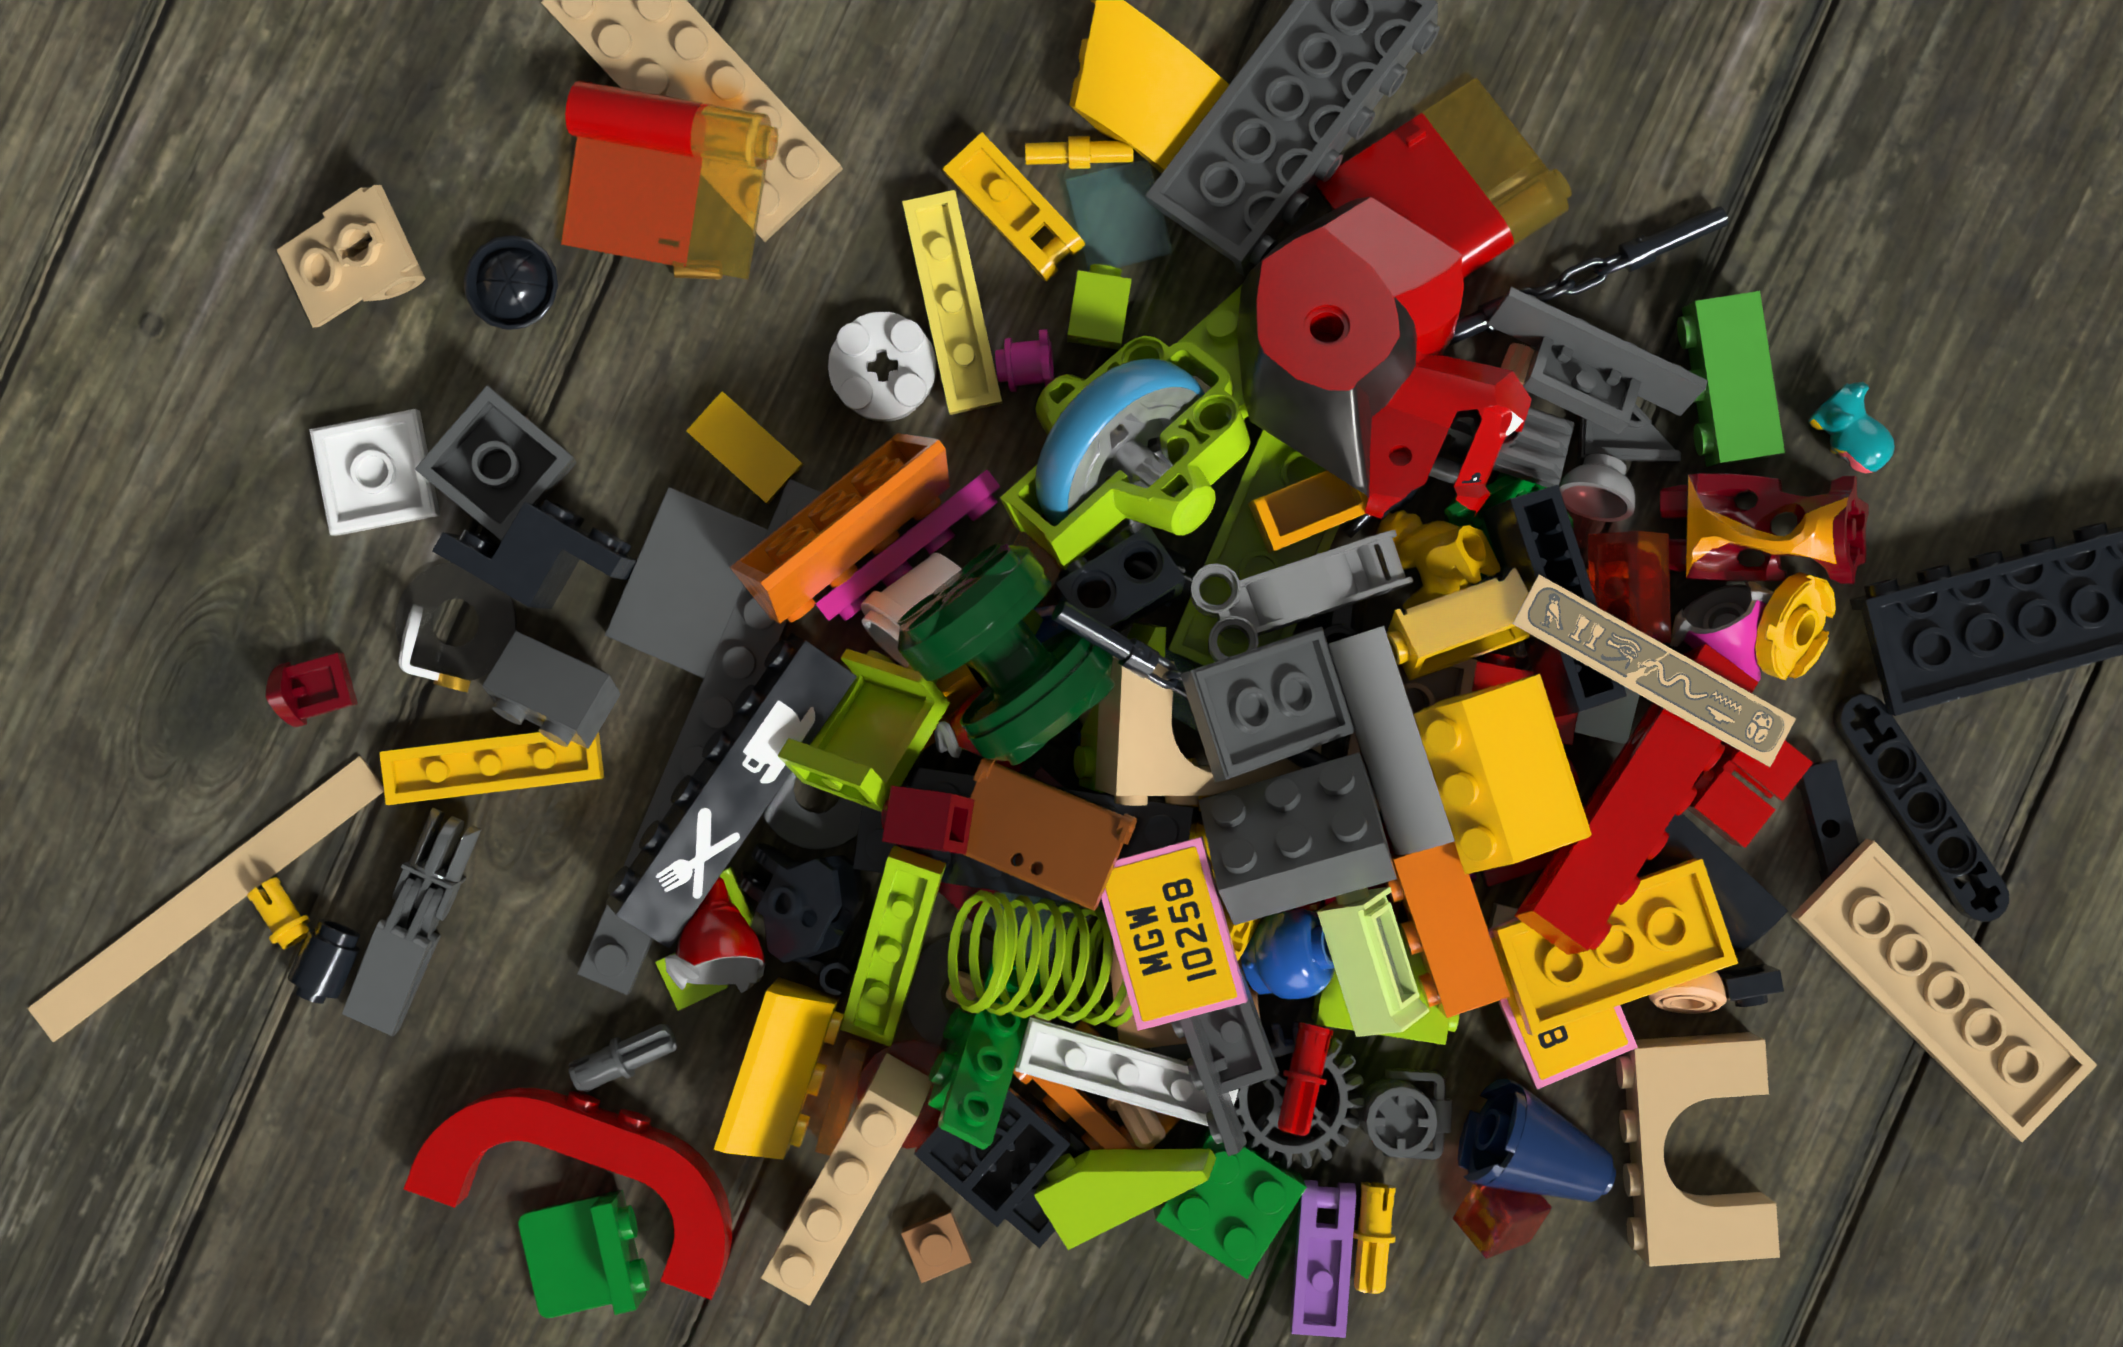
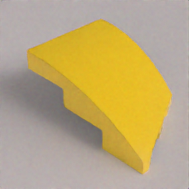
M1090 0L1095 4L1089 38L1082 39L1079 53L1080 70L1074 79L1069 106L1101 134L1127 143L1160 173H1163L1228 88L1229 84L1193 52L1126 1Z

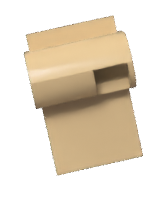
M382 185L359 188L323 212L324 219L277 249L313 328L321 327L361 300L376 301L390 299L416 288L425 280Z

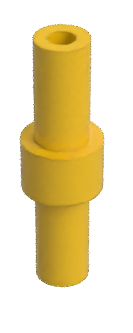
M1068 136V142L1025 143L1026 165L1069 164V169H1090V163L1133 162V148L1121 141H1090V136Z

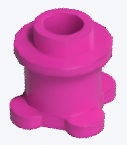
M1048 329L1039 330V340L1013 343L1011 337L1005 338L1004 349L995 351L998 381H1008L1011 392H1016L1017 386L1045 383V386H1047L1055 379L1053 349Z

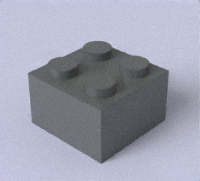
M486 386L415 470L502 541L524 502L540 506L577 462L572 455L490 387Z

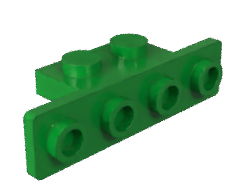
M992 955L982 983L984 991L987 990L993 974ZM1016 956L1013 970L1006 984L1011 1000L1019 991ZM1025 962V967H1026V972H1027L1028 963ZM1039 968L1030 987V993L1034 1001L1040 984ZM976 996L972 1001H977L978 997ZM1000 996L994 1002L1001 1005L1004 1004ZM1022 1000L1018 1004L1020 1006L1027 1007L1024 1000ZM960 1008L954 1010L943 1032V1037L948 1039L946 1050L942 1051L937 1057L929 1074V1081L934 1083L928 1105L941 1111L938 1121L941 1129L980 1149H986L992 1144L1030 1016L1022 1018L1013 1015L1011 1012L999 1016L988 1012L987 1009L979 1013H971Z

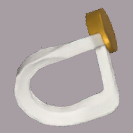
M413 604L402 637L398 660L399 667L406 673L432 679L435 685L468 693L471 683L469 680L410 665L423 612V607Z

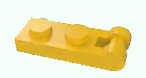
M983 132L943 168V173L1044 281L1047 282L1058 271L1056 265L1069 253L1074 256L1086 245L1080 235ZM1045 225L1054 235V238L1041 250L1031 238Z

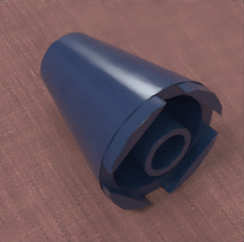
M1497 1079L1479 1095L1488 1100L1480 1113L1470 1110L1459 1140L1457 1159L1459 1167L1468 1170V1174L1463 1176L1467 1181L1480 1186L1593 1202L1601 1195H1605L1610 1191L1616 1177V1169L1613 1166V1158L1610 1152L1523 1086L1510 1079Z

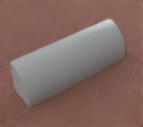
M1384 626L1329 643L1328 647L1356 731L1355 736L1394 854H1410L1455 841Z

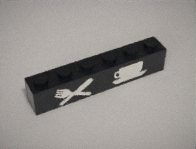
M793 633L790 634L786 641L780 640L770 650L764 662V666L767 669L755 686L752 684L747 686L739 695L733 707V711L736 714L724 731H716L707 741L702 751V757L705 758L693 776L687 775L678 783L670 800L673 805L661 822L656 820L647 828L639 843V848L642 850L630 867L624 866L615 874L608 887L607 893L610 896L606 903L615 915L669 949L792 772L777 756L787 739L791 738L810 745L857 677L806 640Z

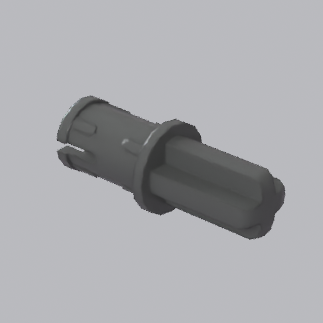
M659 1024L626 1040L615 1037L610 1040L609 1046L569 1063L571 1080L576 1089L581 1094H585L621 1076L627 1079L635 1075L636 1068L674 1052L677 1048L676 1038L672 1029L667 1024Z

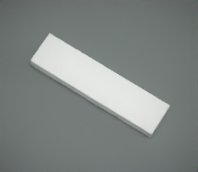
M1033 1017L1029 1018L1015 1071L1208 1126L1206 1113L1211 1111L1209 1101L1204 1089L1198 1091L1195 1088L1186 1061ZM1239 1089L1229 1092L1233 1105L1235 1104Z

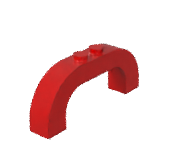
M538 1088L505 1089L474 1100L444 1121L425 1141L413 1162L404 1190L454 1208L468 1196L480 1161L487 1150L495 1145L510 1141H524L537 1144L642 1182L662 1197L670 1210L674 1223L673 1246L660 1282L712 1300L720 1285L732 1243L731 1211L724 1188L715 1171L698 1151L675 1135L649 1126L651 1119L643 1114L625 1109L620 1110L619 1114L599 1108L600 1101L595 1097L576 1091H570L568 1096Z

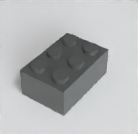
M1360 752L1198 799L1218 892L1234 925L1397 879L1373 789Z

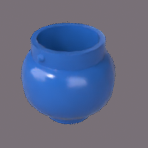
M1293 908L1265 916L1259 922L1241 956L1242 968L1252 989L1258 994L1273 993L1283 999H1304L1317 995L1330 983L1335 971L1318 914L1303 908Z

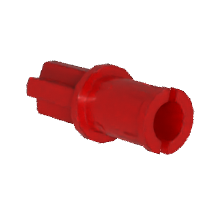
M1298 1023V1033L1289 1071H1283V1076H1287L1288 1080L1278 1120V1128L1280 1130L1300 1136H1305L1310 1132L1320 1085L1326 1086L1327 1080L1322 1079L1333 1030L1306 1023Z

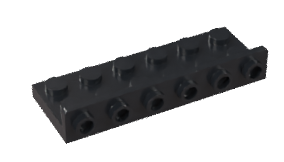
M2106 522L2091 524L2072 530L2074 539L2056 544L2054 536L2039 538L2021 543L2022 553L2003 558L2002 550L1992 551L1969 557L1970 567L1951 572L1949 564L1917 571L1918 581L1899 586L1897 578L1865 585L1866 595L1850 599L1852 610L1862 611L1888 715L1897 716L2123 655V526L2108 530Z

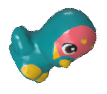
M1864 382L1846 383L1812 414L1808 422L1812 427L1818 430H1825L1830 435V452L1839 454L1852 469L1864 474L1876 472L1893 456L1895 449L1894 439L1882 423L1866 413L1864 398L1869 385Z

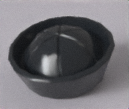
M515 235L496 237L480 246L468 261L464 275L465 296L474 313L487 324L505 330L526 328L541 320L554 303L558 289L556 267L547 251L533 240Z

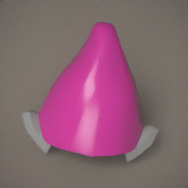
M1744 581L1746 585L1733 584L1711 590L1691 602L1684 611L1682 608L1678 612L1673 625L1670 646L1678 647L1684 641L1692 649H1695L1706 643L1756 681H1760L1761 672L1760 666L1757 664L1755 651L1757 629L1764 609L1774 593L1773 591L1756 582Z

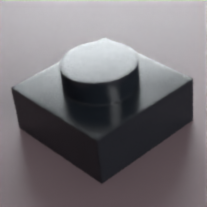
M1767 964L1718 972L1726 989L1727 1000L1735 1001L1736 1007L1762 1005L1768 1002V994L1784 992L1781 971Z

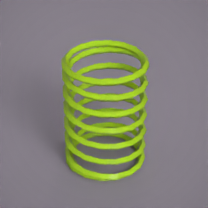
M980 890L970 896L958 912L950 935L948 977L952 993L963 1010L979 1013L987 1009L988 1012L999 1016L1011 1012L1013 1015L1022 1018L1034 1014L1036 1017L1049 1021L1058 1017L1060 1020L1070 1023L1081 1019L1083 1022L1092 1025L1103 1022L1113 1027L1126 1023L1133 1015L1130 1004L1124 1013L1113 1016L1127 995L1124 979L1114 1002L1107 1010L1102 1008L1100 1002L1109 980L1113 962V939L1106 914L1101 907L1098 906L1095 911L1086 907L1080 910L1077 903L1066 901L1057 907L1053 900L1042 898L1033 904L1029 897L1019 895L1009 902L1003 893L995 892L992 894L991 892ZM979 901H982L983 903L975 916L970 934L968 956L970 978L978 997L977 1001H971L961 991L958 979V949L966 917L972 907ZM1022 906L1027 908L1028 913L1022 922L1018 936L1014 909ZM990 907H992L997 923L992 954L993 974L987 990L984 991L979 970V942L984 919ZM1046 909L1050 910L1052 914L1045 925L1042 936L1038 912ZM1070 912L1074 913L1075 917L1068 927L1066 935L1062 914ZM1089 914L1098 917L1090 934L1085 918ZM1032 926L1031 954L1026 972V946ZM1055 928L1056 953L1049 978V949ZM1079 928L1080 954L1075 978L1072 981V950ZM1104 940L1103 962L1101 966L1099 980L1097 982V965L1099 951ZM1016 956L1019 991L1011 1000L1006 984L1013 970ZM1039 965L1043 994L1035 1002L1032 999L1030 987L1037 974ZM1062 972L1064 989L1067 996L1058 1005L1053 992ZM1084 979H1086V988L1090 1000L1082 1008L1078 1003L1077 995ZM999 996L1004 1003L1002 1005L994 1003ZM1022 1000H1024V1002L1026 1003L1027 1007H1023V1006H1020V1005H1018V1004H1019ZM1047 1002L1051 1009H1045L1042 1007ZM1069 1006H1071L1074 1012L1068 1011L1066 1009ZM1094 1008V1010H1095V1012H1096L1097 1014H1093V1013H1089V1012Z

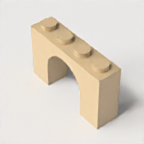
M1112 656L1111 678L1114 680L1115 686L1099 702L1095 789L1114 795L1115 804L1142 806L1148 804V796H1165V803L1197 805L1199 796H1212L1303 769L1284 758L1236 777L1215 782L1210 765L1194 766L1184 757L1176 744L1172 730L1173 690L1164 689L1146 678H1141L1118 664L1119 659ZM1157 664L1153 673L1162 678L1163 674L1169 670ZM1321 745L1312 748L1321 754Z
M1751 1032L1635 1040L1638 1048L1623 1053V1056H1617L1616 1058L1618 1085L1621 1089L1626 1088L1627 1109L1620 1111L1619 1123L1624 1143L1629 1142L1631 1163H1626L1623 1166V1181L1628 1197L1633 1196L1634 1217L1627 1218V1237L1631 1250H1637V1254L1648 1266L1780 1258L1777 1206L1773 1200L1762 1192L1721 1195H1694L1684 1192L1673 1184L1664 1162V1143L1667 1132L1676 1117L1687 1107L1711 1098L1769 1094L1765 1039Z
M886 1053L812 1189L808 1190L784 1232L761 1279L805 1304L811 1305L916 1122L933 1083L929 1081V1076Z

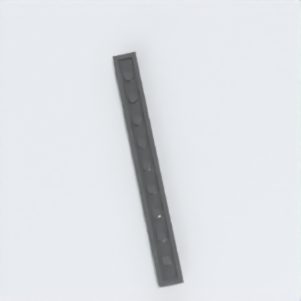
M789 479L764 539L822 493ZM745 586L741 590L624 866L630 867L642 850L639 848V843L643 834L654 821H662L673 805L670 800L674 789L685 776L694 775L705 759L702 757V751L707 741L716 731L725 730L736 714L733 711V707L737 698L747 686L751 684L756 685L767 669L764 666V662L768 653L783 638L789 623L788 619L778 623L769 618ZM607 905L578 971V975L628 995L631 993L653 938L616 916Z

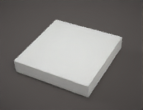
M411 409L309 429L330 535L338 536L440 516L435 486L415 470L428 454L419 410Z

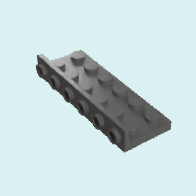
M1294 0L1145 195L1147 203L1233 261L1235 270L1246 277L1254 265L1256 266L1277 246L1278 241L1275 238L1286 223L1294 225L1302 217L1310 203L1308 194L1317 182L1321 180L1325 183L1333 176L1343 158L1340 152L1352 137L1358 140L1365 134L1375 117L1373 109L1383 95L1391 97L1396 93L1407 75L1408 70L1405 67L1415 53L1418 52L1423 55L1431 47L1440 30V26L1437 25L1438 2L1435 0Z

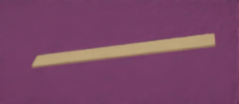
M361 756L357 757L27 1009L52 1042H56L243 900L252 889L260 887L263 882L269 880L384 792L383 784Z

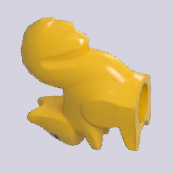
M1399 510L1390 513L1384 520H1381L1376 532L1377 535L1396 530L1397 536L1393 538L1403 570L1416 567L1420 574L1423 586L1403 604L1405 610L1471 587L1472 584L1481 581L1480 573L1494 576L1501 570L1483 531L1470 525L1459 527L1446 521H1434L1423 525L1417 514H1408L1405 510Z

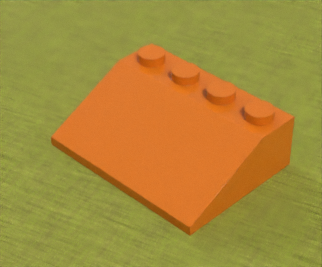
M897 433L730 567L769 618L778 623H782L785 619H788L789 622L798 620L814 607L816 602L813 597L828 585L836 588L846 582L857 572L858 568L855 563L870 551L873 554L882 552L899 538L900 534L897 531L899 527L912 517L916 521L926 517L941 504L938 496L950 487L946 448L939 439Z

